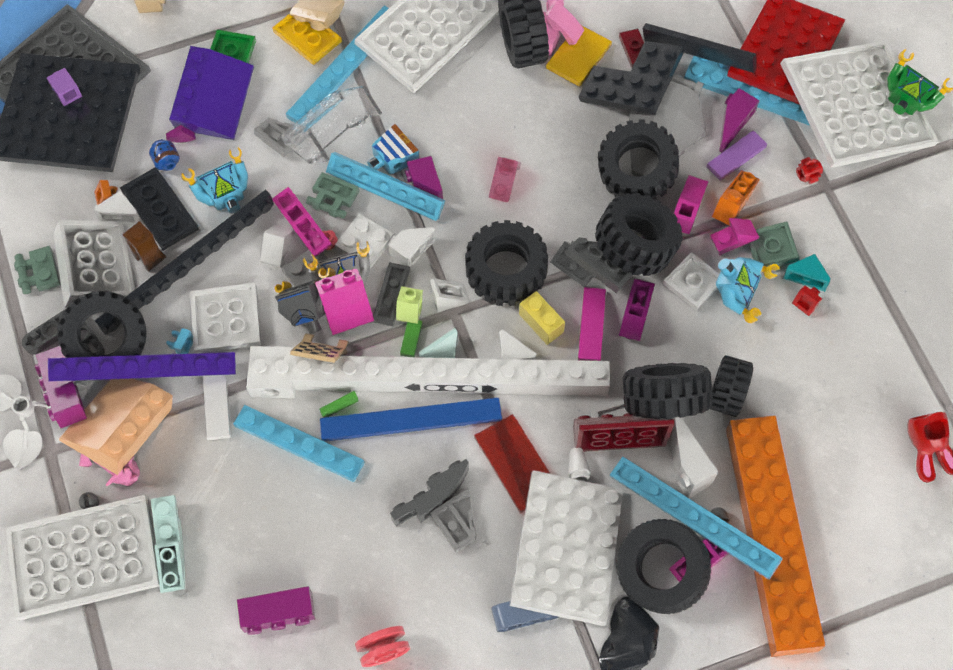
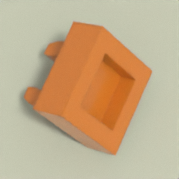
M100 180L94 191L97 205L113 196L112 194H116L118 190L116 186H109L108 180Z

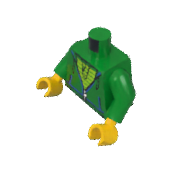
M905 49L899 53L898 59L900 61L895 63L887 77V85L890 92L888 100L894 104L893 110L899 115L905 112L913 115L916 111L932 110L945 97V93L953 91V87L948 88L946 86L950 78L943 82L942 88L938 91L939 86L908 65L903 67L906 62L914 57V53H911L908 59L904 58Z

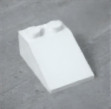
M676 417L674 418V427L670 435L675 485L681 494H685L690 499L710 487L718 471L683 419Z

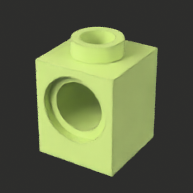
M401 286L397 298L396 320L418 324L422 311L423 290Z

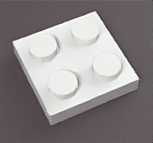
M358 214L335 244V249L343 254H349L357 251V242H359V248L364 249L367 247L366 241H368L371 269L388 247V243L394 236V233Z
M691 252L664 279L663 285L697 311L718 289L716 281L719 273Z

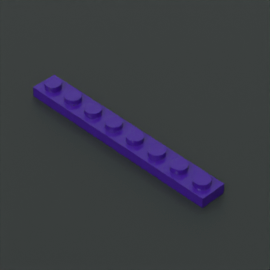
M235 352L48 358V382L236 375Z

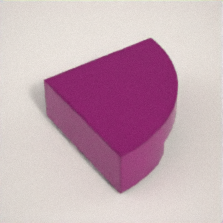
M182 125L166 133V140L171 142L183 143L196 139L195 133Z

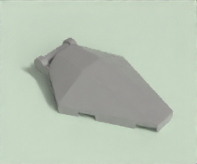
M673 75L655 115L629 110V120H633V123H638L639 119H645V123L650 124V121L657 123L658 128L661 126L665 127L668 135L672 134L680 157L689 146L696 144L706 133L699 100L704 83L699 81L696 83ZM646 148L630 150L632 175L636 177L645 176L657 167L659 159L653 151Z

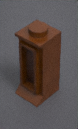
M140 221L122 234L137 261L141 259L148 272L167 258L159 249L153 237L154 235Z

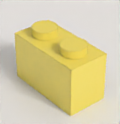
M537 291L519 303V315L546 345L564 333L565 321Z

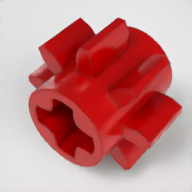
M810 157L800 160L801 163L796 168L799 180L802 182L808 181L809 184L819 181L818 178L823 173L820 161L811 160Z

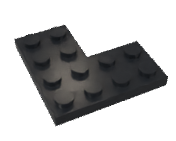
M645 41L631 72L593 66L578 96L580 102L655 115L684 54L683 46Z

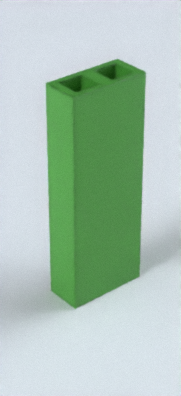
M419 320L418 324L407 322L400 356L415 357L423 324L422 321Z
M353 391L321 407L319 410L322 417H329L359 401L358 396Z

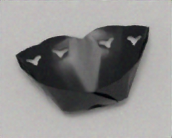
M624 596L614 606L610 622L611 634L604 642L599 657L601 670H608L606 661L612 665L610 670H641L649 664L648 660L650 662L656 655L659 625L643 607L632 601L630 597ZM628 601L629 607L622 608V606L626 605V602ZM620 616L623 621L619 625H617ZM655 639V645L652 649V641ZM611 644H613L614 650L608 652L611 649Z

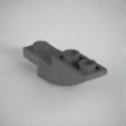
M467 459L462 462L460 460L455 461L448 467L449 469L442 473L436 472L428 478L429 480L426 481L427 492L421 491L414 495L413 500L408 503L402 502L396 505L393 511L390 512L395 526L397 527L414 516H417L422 523L431 517L430 512L449 501L458 491L469 471Z

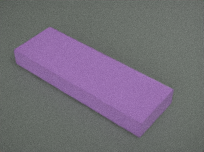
M753 130L707 163V168L721 181L767 147V143Z

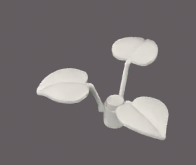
M2 374L0 375V411L5 412L11 408L14 413L20 416L19 419L24 427V431L15 429L9 432L3 442L5 455L13 467L19 469L33 462L43 447L41 434L37 431H28L29 428L25 419L32 415L35 406H48L44 402H31L26 397L21 396V382L12 375ZM76 383L82 403H84L88 390L82 384Z

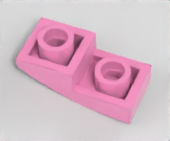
M554 1L545 14V18L553 30H560L569 45L577 43L584 29L565 7Z

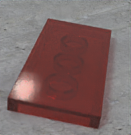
M514 414L475 434L474 439L519 513H522L526 509L532 471L548 474L550 472Z

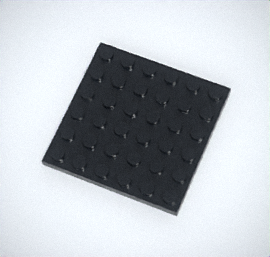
M21 53L0 117V161L113 172L140 73L139 64ZM63 68L72 77L82 97L66 106H63L46 78Z

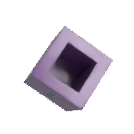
M65 68L46 77L63 106L82 97L76 83Z

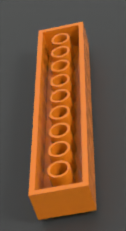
M776 415L730 420L726 428V434L746 534L783 559L770 580L754 570L771 657L819 652L825 647V641Z

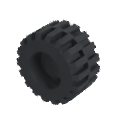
M728 355L722 358L712 387L713 403L710 410L737 417L740 414L753 375L754 368L752 362Z

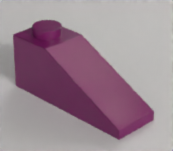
M740 88L734 94L730 93L725 101L726 109L719 152L721 153L726 150L754 115L760 101Z
M634 278L619 336L630 340H641L655 283Z

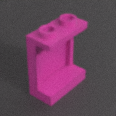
M358 269L346 270L341 274L326 277L315 282L332 335L374 321Z

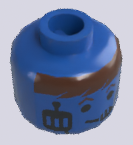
M161 139L155 141L149 150L150 158L158 170L170 171L176 167L180 160L179 153L174 144L168 140Z

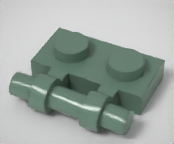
M321 172L312 187L313 193L318 195L316 198L308 196L306 204L311 205L317 211L323 210L328 212L329 216L345 219L347 211L341 209L342 205L350 208L360 190L359 187ZM327 198L334 201V203L330 205L325 203L324 200Z
M50 246L29 251L30 259L24 260L23 254H16L14 256V268L19 275L17 281L23 294L31 293L30 287L34 285L37 286L39 292L60 286L53 251ZM33 269L34 275L29 277L26 270Z

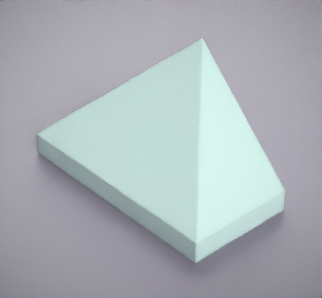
M455 328L421 350L419 358H455L458 343L457 330Z

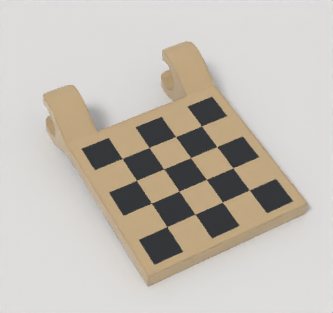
M305 333L303 340L290 351V355L335 363L342 355H347L346 348L349 341L340 339L337 347L313 343L314 335Z

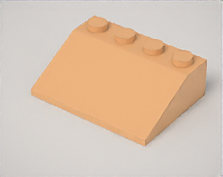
M132 378L110 379L85 408L87 419L70 425L59 438V441L118 475L171 411L173 395L154 384Z

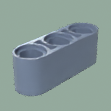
M510 601L491 607L497 632L510 631L560 618L559 616L509 606Z

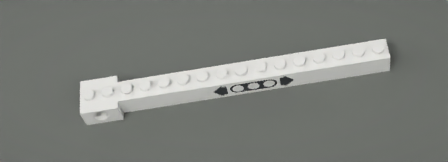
M251 346L246 386L251 398H295L296 390L608 396L610 369L609 361L341 356L333 363L290 355V351L294 347Z

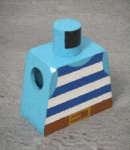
M394 124L372 144L374 157L367 161V164L375 170L383 167L389 174H394L407 168L408 161L420 159L419 150L399 127Z

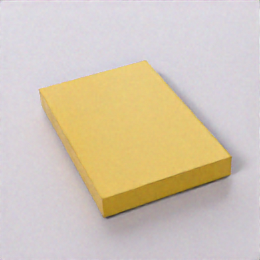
M290 14L272 27L273 32L312 65H315L342 42V38L332 29L315 30L311 27L310 22H300Z
M582 26L584 31L577 43L569 45L567 40H565L546 64V69L579 87L589 76L593 66L599 63L612 45V41Z

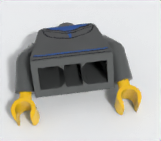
M330 267L327 269L328 272L323 268L318 271V275L322 279L335 276L336 273ZM319 279L292 287L290 282L282 281V285L277 284L274 288L279 293L275 296L278 302V312L290 321L294 327L306 324L310 334L320 331L322 328L318 319L325 315V311L315 282L319 281Z

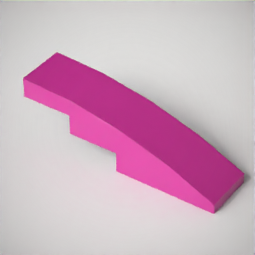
M289 187L272 198L312 255L316 257L332 245Z
M584 287L578 361H601L606 289Z

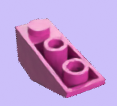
M688 175L674 211L678 218L677 223L681 225V232L690 235L709 181Z

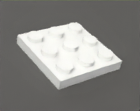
M255 283L190 291L193 347L195 353L261 345L257 286Z

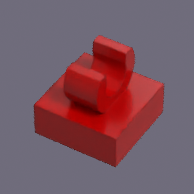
M804 285L794 298L792 304L810 316L822 300L819 296L821 292L815 287L809 289Z

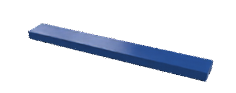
M499 398L325 417L320 418L321 440L326 442L502 421Z

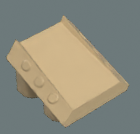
M300 0L293 6L289 14L300 22H310L313 29L321 31L325 28L328 29L339 18L345 1Z

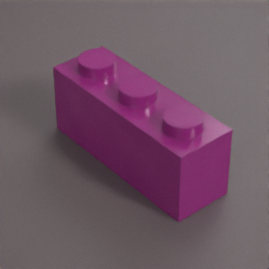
M309 586L237 599L240 629L244 633L247 632L248 635L262 633V629L267 628L282 630L286 628V625L294 623L296 626L310 624V620H316L312 591Z

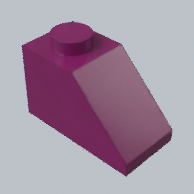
M432 156L408 161V170L405 171L407 182H411L412 186L443 199V190Z

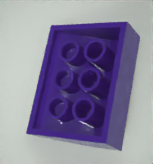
M190 46L169 118L174 128L182 125L197 134L234 140L254 66L211 49Z

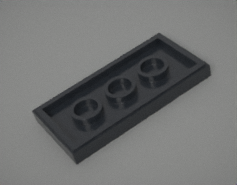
M156 167L120 187L124 196L136 209L144 225L154 235L153 237L162 251L199 230L196 222Z

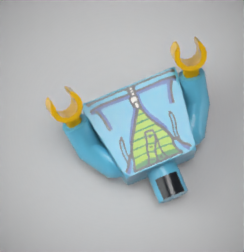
M239 147L240 154L237 157H233L231 150H229L230 157L235 160L234 164L232 161L195 177L197 181L194 180L195 173L192 169L188 168V171L191 173L190 179H187L181 173L182 180L189 182V188L198 201L208 206H214L217 210L227 208L231 214L241 208L238 202L244 199L243 192L247 189L248 173L244 161H241L242 151Z
M744 257L721 260L718 263V268L721 272L716 281V286L722 296L723 304L739 315L741 313L744 314V319L747 323L756 322L758 319L755 317L760 316L761 311L755 307L748 310V307L761 280L762 275L760 272H763L767 279H772L778 275L773 274L771 270L776 271L780 267L777 264L766 267L763 266L762 262Z

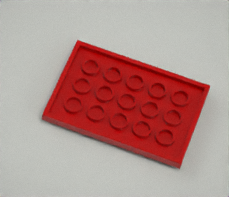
M767 0L740 48L741 50L756 53L757 69L752 73L730 67L727 76L799 104L780 63L785 58L831 50L846 19L795 0Z

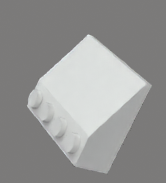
M58 220L53 236L65 308L72 301L79 298V296L93 291H111L126 297L135 290L127 243L122 235L125 233L123 222Z

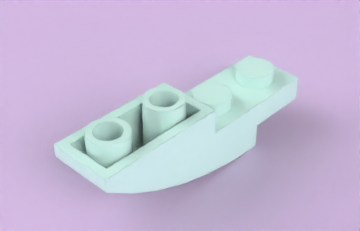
M176 496L151 499L156 538V545L154 546L160 593L185 589V560L181 519L178 517Z

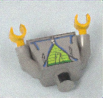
M366 241L367 247L364 249L359 248V242H357L356 252L319 262L312 255V263L308 264L305 258L303 263L309 269L312 280H322L318 275V271L321 268L326 269L328 272L327 269L330 267L335 270V275L341 274L346 270L358 269L364 284L370 271L369 242Z

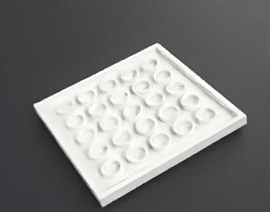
M887 40L785 58L780 63L830 168L932 147L939 142L924 112L916 111L913 115H909L906 112L899 115L894 112V104L888 100L890 92L888 90L887 77L895 63L898 62Z

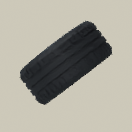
M653 519L636 526L621 543V547L618 550L619 553L617 554L618 558L616 559L618 580L630 599L639 606L655 613L674 614L692 607L707 590V585H709L711 579L709 552L699 536L688 526L671 519ZM661 544L677 547L683 553L686 560L684 577L676 586L669 589H658L651 586L645 580L642 573V563L646 554L652 548Z

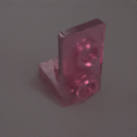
M498 157L489 198L509 202L516 172L520 170L521 161Z

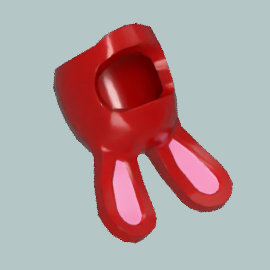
M935 412L908 419L907 430L909 438L918 451L916 472L919 478L926 483L935 480L936 473L932 458L934 452L944 471L949 475H953V450L949 446L950 433L946 413Z

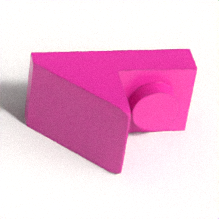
M729 218V227L710 235L719 256L759 239V235L751 220Z

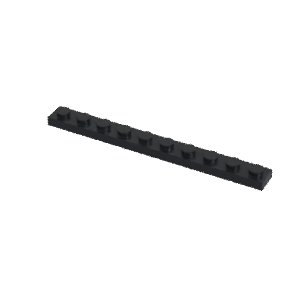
M265 189L133 290L126 298L132 301L138 309L150 304L158 294L168 290L175 281L185 277L193 267L203 263L206 257L213 252H217L228 240L234 239L241 230L252 225L262 214L269 212L272 206H274L271 194ZM103 313L94 320L104 335L115 331L121 324V321L110 313Z

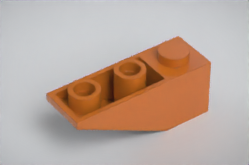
M741 170L720 197L712 217L730 226L729 218H737L760 179L750 172Z

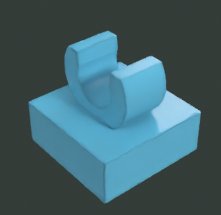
M182 328L179 333L173 330L171 334L177 340L175 342L167 341L166 344L170 349H174L176 354H188L193 344L191 331Z

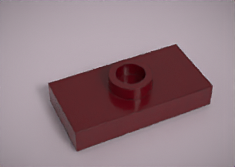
M638 28L619 33V39L631 68H633L644 45Z

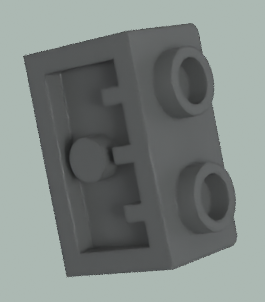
M572 240L571 243L564 241L550 263L583 287H586L594 276L565 254L567 248L574 241Z

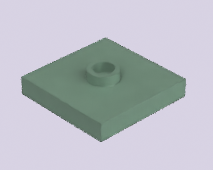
M788 221L755 229L759 239L748 243L753 260L762 262L763 266L766 267L772 264L781 266L799 261V254Z

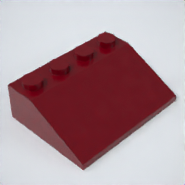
M628 413L623 416L605 414L597 418H591L588 415L580 416L578 419H574L573 422L575 448L583 449V452L666 447L674 427V419L642 418Z

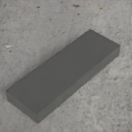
M389 262L373 314V322L394 327L397 298L401 286H406L410 266Z

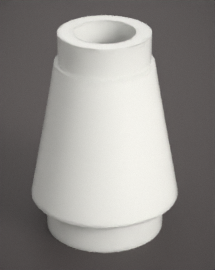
M573 448L569 451L568 476L571 479L588 482L591 470L583 449Z

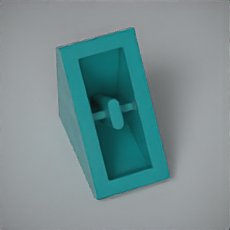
M816 254L788 265L783 279L811 288L815 287L824 292L831 280Z

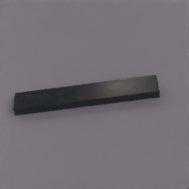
M645 23L642 28L644 41L683 46L684 53L752 73L757 69L756 53Z

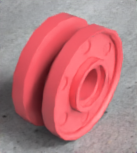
M403 626L385 628L358 640L355 643L357 652H368L360 659L362 667L380 665L407 653L410 650L408 641L396 642L405 635Z

